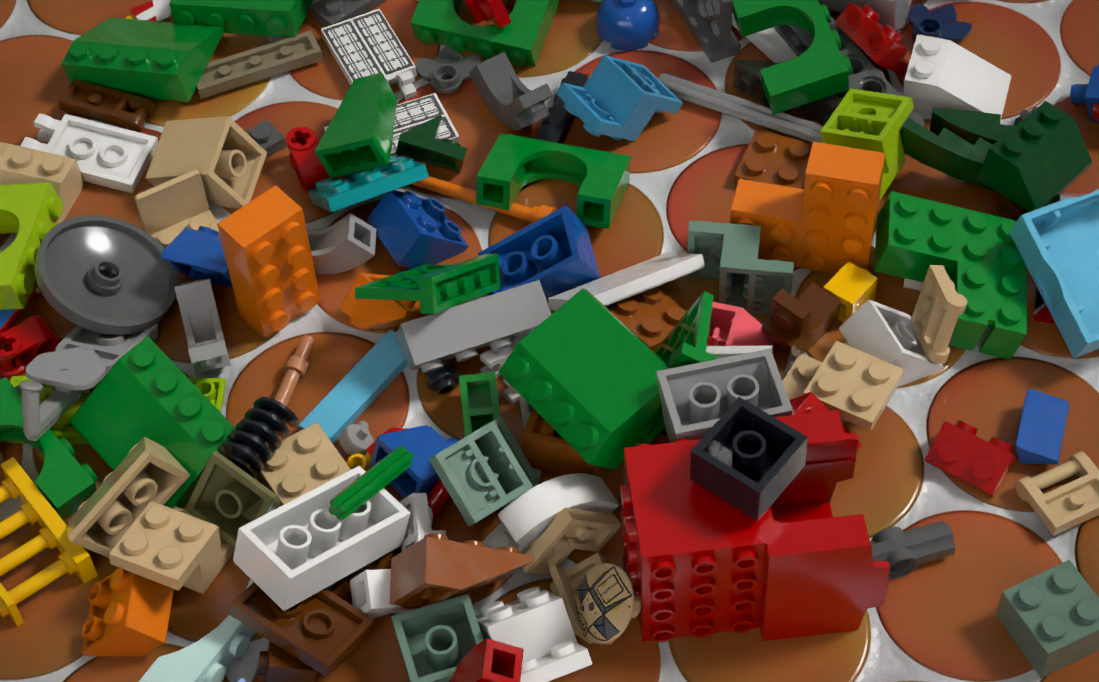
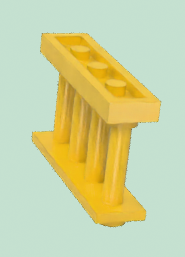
M12 457L0 464L6 479L1 481L0 504L9 498L12 500L19 498L23 504L20 505L21 510L0 522V540L27 523L33 525L38 522L42 529L39 530L40 535L0 559V577L46 548L52 550L57 547L61 553L58 555V561L8 592L0 583V616L3 618L9 615L18 627L24 623L16 606L21 601L66 573L72 575L76 572L84 584L98 575L88 552L84 547L72 543L67 538V525L16 459Z

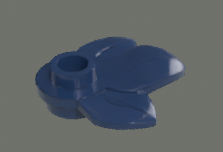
M916 3L909 11L908 18L913 25L912 36L915 41L917 34L954 42L967 37L972 30V24L956 22V11L953 5H947L930 11L924 5Z

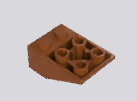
M443 534L425 535L423 539L406 547V550L391 558L390 605L417 609L468 594L496 583L532 563L534 556L519 553V550L514 547L494 549L484 547L482 542L476 540L455 542L448 540V537Z

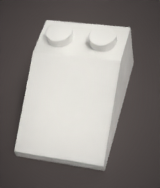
M917 34L904 80L902 95L912 97L913 110L932 114L933 107L1001 114L1002 118L1011 75L951 40Z

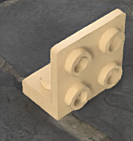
M197 169L150 188L134 197L144 231L154 237L164 249L185 228L198 231L199 226H203L219 232L218 222L209 209L202 177Z

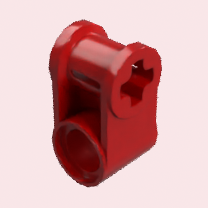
M302 126L290 130L286 136L287 147L291 152L289 156L290 163L296 172L303 190L307 192L316 188V182L330 176L314 152L319 144L315 132L308 127Z
M34 315L7 331L0 333L1 377L11 379L12 376H21L26 372V366L35 357L42 353L56 351L57 345L62 340L43 316ZM1 343L4 344L5 350L1 348ZM12 361H15V362H16V367H15V368H14V366H13Z

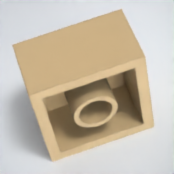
M318 422L282 440V446L279 449L268 447L273 457L269 461L259 458L264 468L260 472L255 471L258 482L278 496L282 506L351 469Z

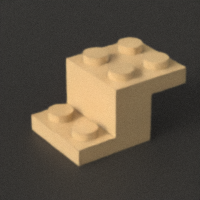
M836 340L823 362L804 354L799 355L782 382L789 400L812 391L830 411H839L843 425L848 421L871 431L902 381L904 369Z
M151 501L111 550L109 559L111 565L179 591L184 586L204 594L233 555L235 547L220 537L219 526L193 517L180 507L175 506L172 509Z

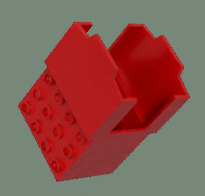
M838 410L775 417L808 437L806 461L802 470L758 521L690 480L691 450L701 439H681L672 443L639 444L635 447L624 448V485H620L623 527L621 529L623 546L621 553L623 570L632 582L634 594L641 601L638 619L642 642L652 640L654 642H667L673 638L686 636L703 638L713 633L728 631L744 633L753 628H760L762 642L855 631L859 629L867 609L884 605L890 566L888 561H873L864 514L833 517L830 501L837 482L854 477L858 447L857 434L844 433Z

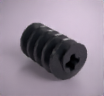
M259 397L254 402L253 408H250L245 413L244 419L236 424V431L230 432L227 435L226 442L219 445L217 452L255 479V476L249 469L257 472L262 471L264 465L259 458L267 461L271 460L273 454L268 447L279 449L282 444L278 436L282 438L289 437L290 430L287 425L296 427L299 424V419L293 411L281 402L268 397Z

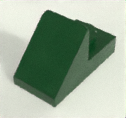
M437 116L400 134L396 154L458 173L461 172L467 148L461 147L458 142L450 139H436L442 116Z

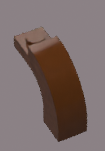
M813 282L798 299L781 288L772 300L771 316L762 325V333L792 355H801L810 349L839 318L841 301Z

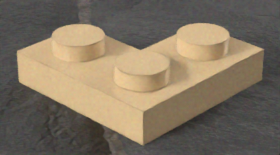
M564 508L552 518L551 524L540 537L530 543L525 554L533 555L534 561L523 567L525 573L551 575L549 568L555 564L560 566L574 549L599 552L622 525L614 514Z

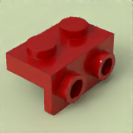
M958 420L955 425L945 421L924 461L995 496L1010 465H1015L1017 458L1010 453L1012 446L993 436L989 442L977 437L978 429L961 420Z

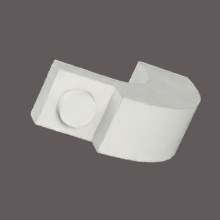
M584 473L559 476L531 488L503 508L497 514L502 522L482 543L484 547L494 549L514 547L519 550V553L525 554L530 543L540 537L551 524L552 518L564 508L611 514L620 504L601 477Z
M412 493L400 501L410 512L403 545H401V552L406 550V547L423 539L425 535H446V530L431 529L433 514L428 506L427 493ZM391 569L365 570L351 579L350 587L353 606L372 618L385 616L402 608L403 606L390 605Z

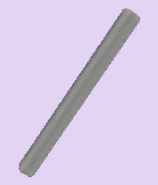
M662 73L658 78L679 99L811 143H823L820 131L824 125L784 112L773 115L769 107L666 73Z

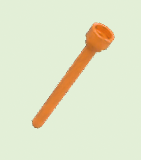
M431 176L411 183V185L477 205L476 190ZM514 202L510 210L478 205L529 221V225L557 210L544 204L540 207L534 206V208H530Z

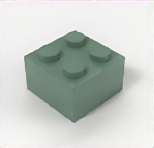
M1070 559L1002 591L996 617L1040 678L1099 650V597Z
M469 594L391 616L396 641L409 682H449L464 656L475 645L484 640Z

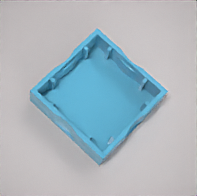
M1099 189L1081 197L1066 198L1025 213L1019 217L1009 231L1073 358L1099 349Z

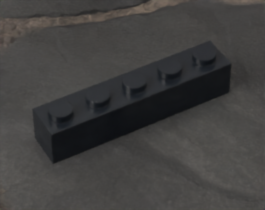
M568 71L566 78L561 80V84L563 82L584 87L588 81V75ZM556 93L554 104L548 109L550 115L547 116L546 121L542 122L539 136L536 135L535 139L564 144L576 116L564 108L563 105L565 103Z

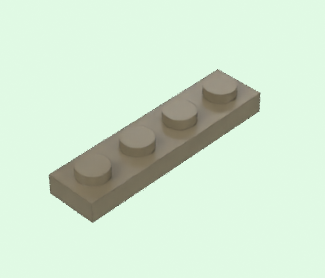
M310 30L298 34L296 37H288L209 62L196 90L200 99L322 61V51Z

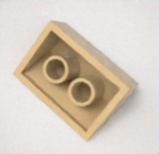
M0 142V185L51 182L57 195L63 201V213L59 216L57 224L63 222L85 186L77 160L71 157Z
M144 437L130 449L127 457L119 466L105 477L102 485L93 495L79 506L76 514L68 521L67 538L72 543L109 558L111 550L151 501L164 505L190 474L165 447Z

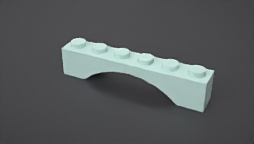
M250 579L247 588L254 582L252 579ZM228 615L217 628L199 641L179 651L158 657L139 682H222L226 669L236 657H241L245 653L250 639L256 632Z

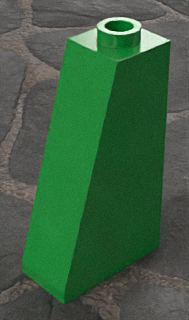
M382 72L354 79L314 151L330 178L386 166L390 162L397 97Z

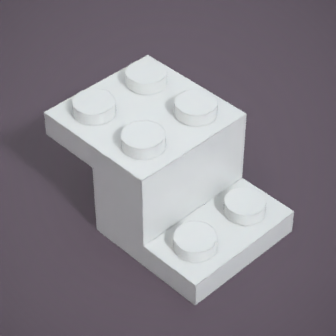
M539 587L526 589L517 594L518 600L505 605L503 601L487 604L480 608L482 614L476 615L482 636L485 639H492L524 649L520 682H549L592 665L588 649L577 643L563 599L545 589L541 591Z

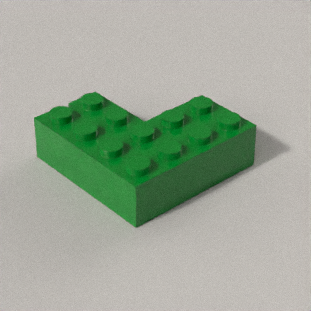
M890 191L877 216L874 271L924 283L929 265H943L950 280L954 282L956 292L963 295L968 301L964 313L958 317L949 342L950 346L973 351L988 325H992V328L979 347V352L1011 360L1027 335V266L1009 233L1017 221Z

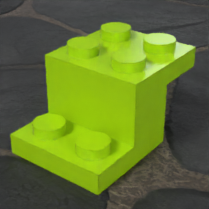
M850 88L820 131L823 143L885 153L880 199L906 162L899 129L914 109L912 97Z

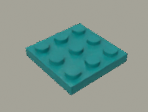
M396 154L390 156V162L386 166L347 174L348 177L335 180L334 177L320 180L315 183L316 188L309 190L308 193L312 204L333 212L428 178L429 175L425 164L413 161L412 158L398 157Z

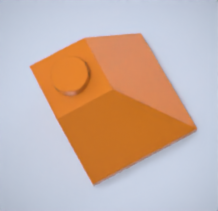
M369 273L358 274L340 307L351 318V324L364 331H368L369 328H396L402 323L430 314H421L420 301L355 299V287L391 276Z

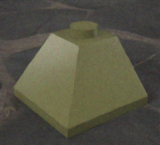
M215 451L211 454L185 511L193 517L219 526L220 537L235 547L240 527L279 508L281 503L275 493Z

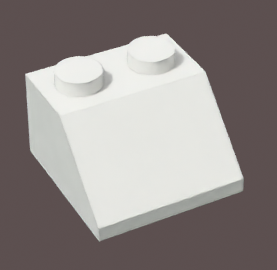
M868 299L839 327V330L846 339L844 344L903 368L904 375L899 386L938 373L944 368L942 364H936L927 359L910 323L912 317L904 312Z

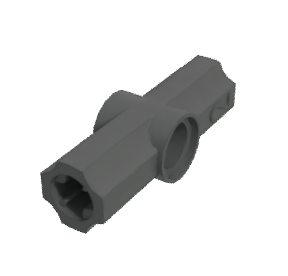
M943 521L903 531L900 527H888L876 533L870 541L873 561L889 562V579L908 575L918 564L954 555L956 548L953 533L948 523L945 524Z

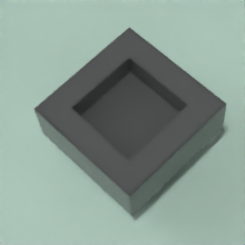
M267 119L245 131L267 152L266 158L287 147L285 137Z

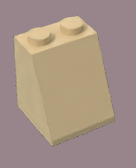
M229 116L166 121L145 179L156 187L197 169L202 177L208 204L240 209L251 201L267 152Z

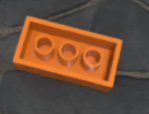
M276 185L217 223L239 315L264 339H267L275 332L281 331L288 323L304 312L310 311L321 301L303 209Z

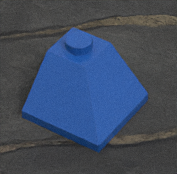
M199 226L198 231L185 228L162 251L161 258L183 276L197 280L209 277L210 282L213 284L233 288L221 238L218 237L219 232L203 226Z

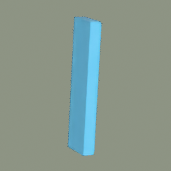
M390 329L298 425L299 431L318 422L332 444L339 439L342 430L348 425L353 424L408 365L396 342L395 331Z

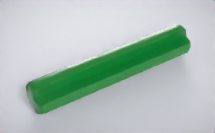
M399 446L330 500V507L328 508L330 514L335 515L338 520L347 518L412 465L411 460L414 457L412 452L407 451L404 446Z

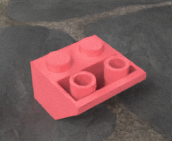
M713 302L707 346L769 345L772 346L773 354L776 343L763 335L761 330L762 324L744 308Z

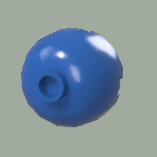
M603 0L599 5L596 31L601 41L604 42L605 39L611 42L612 48L624 51L642 49L648 46V40L653 37L657 38L660 28V16L654 0Z

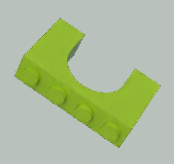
M51 182L0 185V234L17 233L15 240L0 253V310L24 309L29 295L33 292L36 279L34 267L38 249L45 235L56 226L59 216L63 213V201L57 195Z

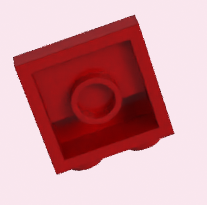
M851 2L834 23L874 62L904 76L909 63L903 58L907 54L906 51L908 49L899 42L902 36L888 24L883 27L877 21L881 16L869 5L865 4L863 7H860Z

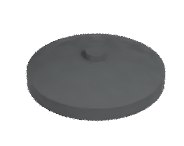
M79 216L57 224L43 238L35 259L36 281L48 303L71 322L88 330L104 334H135L158 324L169 312L176 297L174 285L178 284L176 269L161 258L164 247L154 237L131 223L107 216Z

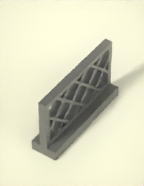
M670 0L711 63L740 54L741 44L731 30L733 0Z

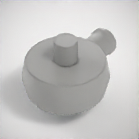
M359 421L357 424H350L342 430L339 442L346 454L353 455L359 453L365 455L367 453L366 448L374 442L372 435L369 433L367 422Z

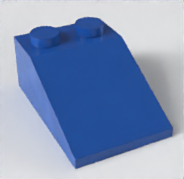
M567 205L478 253V256L498 254L500 289L488 293V296L540 280L547 299L601 278L587 226Z

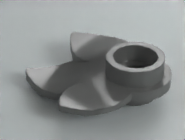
M446 46L438 53L434 60L418 58L416 68L422 78L431 81L434 90L447 94L456 92L462 87L463 81L471 78L469 72L477 64L481 63L480 55H470L461 59L454 49Z

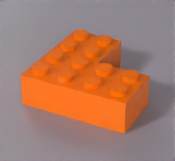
M813 142L805 172L804 189L739 179L731 206L730 224L761 226L759 259L794 262V267L835 274L849 261L869 271L874 247L885 153Z

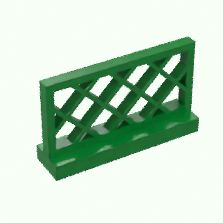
M483 254L454 265L424 264L355 287V299L420 301L421 314H435L500 289L498 254Z
M703 291L654 350V353L670 368L718 358L706 352L714 295ZM662 406L634 445L650 444L663 430L665 423Z

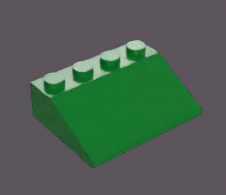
M109 17L72 42L61 62V66L70 83L76 79L144 98L189 102L224 33V29L218 26Z
M582 288L518 342L498 373L588 464L616 470L624 459V448L633 447L660 409L661 400L656 371L670 369V367L587 289Z
M149 336L145 337L117 360L69 420L70 424L113 471L127 457L130 449L144 437L165 447L190 474L164 504V506L172 509L175 506L181 508L189 502L211 454L218 451L220 444L226 442L227 435L230 432L236 431V428Z

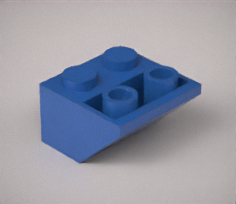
M392 190L387 192L367 218L369 224L377 229V236L397 265L415 268L424 264L435 265L464 252L469 247L461 236V229L445 214L446 209L441 202L431 197L429 199L419 197L410 191Z

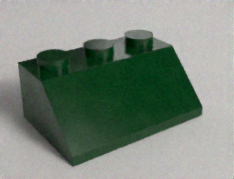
M1044 101L988 149L977 179L1026 211L1031 212L1050 204L1091 167L1092 159L1075 119L1061 111L1058 107Z

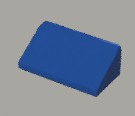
M1027 389L1015 446L1021 464L1059 463L1070 406L1069 401L1036 390Z

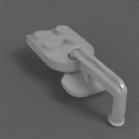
M158 324L142 332L127 335L99 333L78 325L57 345L56 351L42 353L35 357L26 366V377L31 381H24L19 384L22 389L23 432L26 438L30 441H37L81 397L84 390L94 387L105 377L120 357L145 337L149 336L154 342L159 337ZM40 383L55 386V391L39 406V393L43 389V385Z

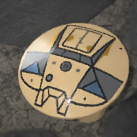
M608 563L599 564L590 569L581 579L575 593L574 606L579 622L584 630L583 636L593 643L612 644L625 631L630 620L637 617L640 613V598L634 594L632 582L620 566Z

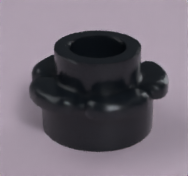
M445 363L442 368L426 373L428 379L427 388L431 391H436L439 395L449 393L457 388V382L461 374L455 371L451 363Z

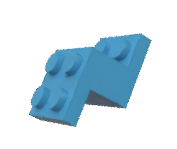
M607 55L603 56L584 87L562 82L556 92L565 103L563 105L569 113L579 117L584 122L583 127L589 133L597 137L601 134L607 135L617 141L621 139L636 141L655 112L662 113V111L677 114L683 105V102L644 65Z

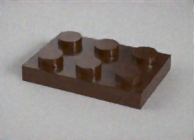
M253 582L230 604L229 608L230 616L325 677L373 630L375 619L326 588L283 611Z

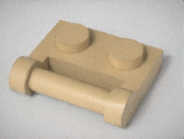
M929 265L910 321L925 356L929 361L936 364H943L947 361L950 353L948 345L959 315L964 313L968 303L963 295L956 292L954 282L950 280L943 265Z
M1083 451L1071 455L1069 461L1032 478L1025 476L1015 482V488L1019 497L1030 504L1053 536L1099 515V469ZM1071 476H1082L1048 493L1043 494L1041 490Z

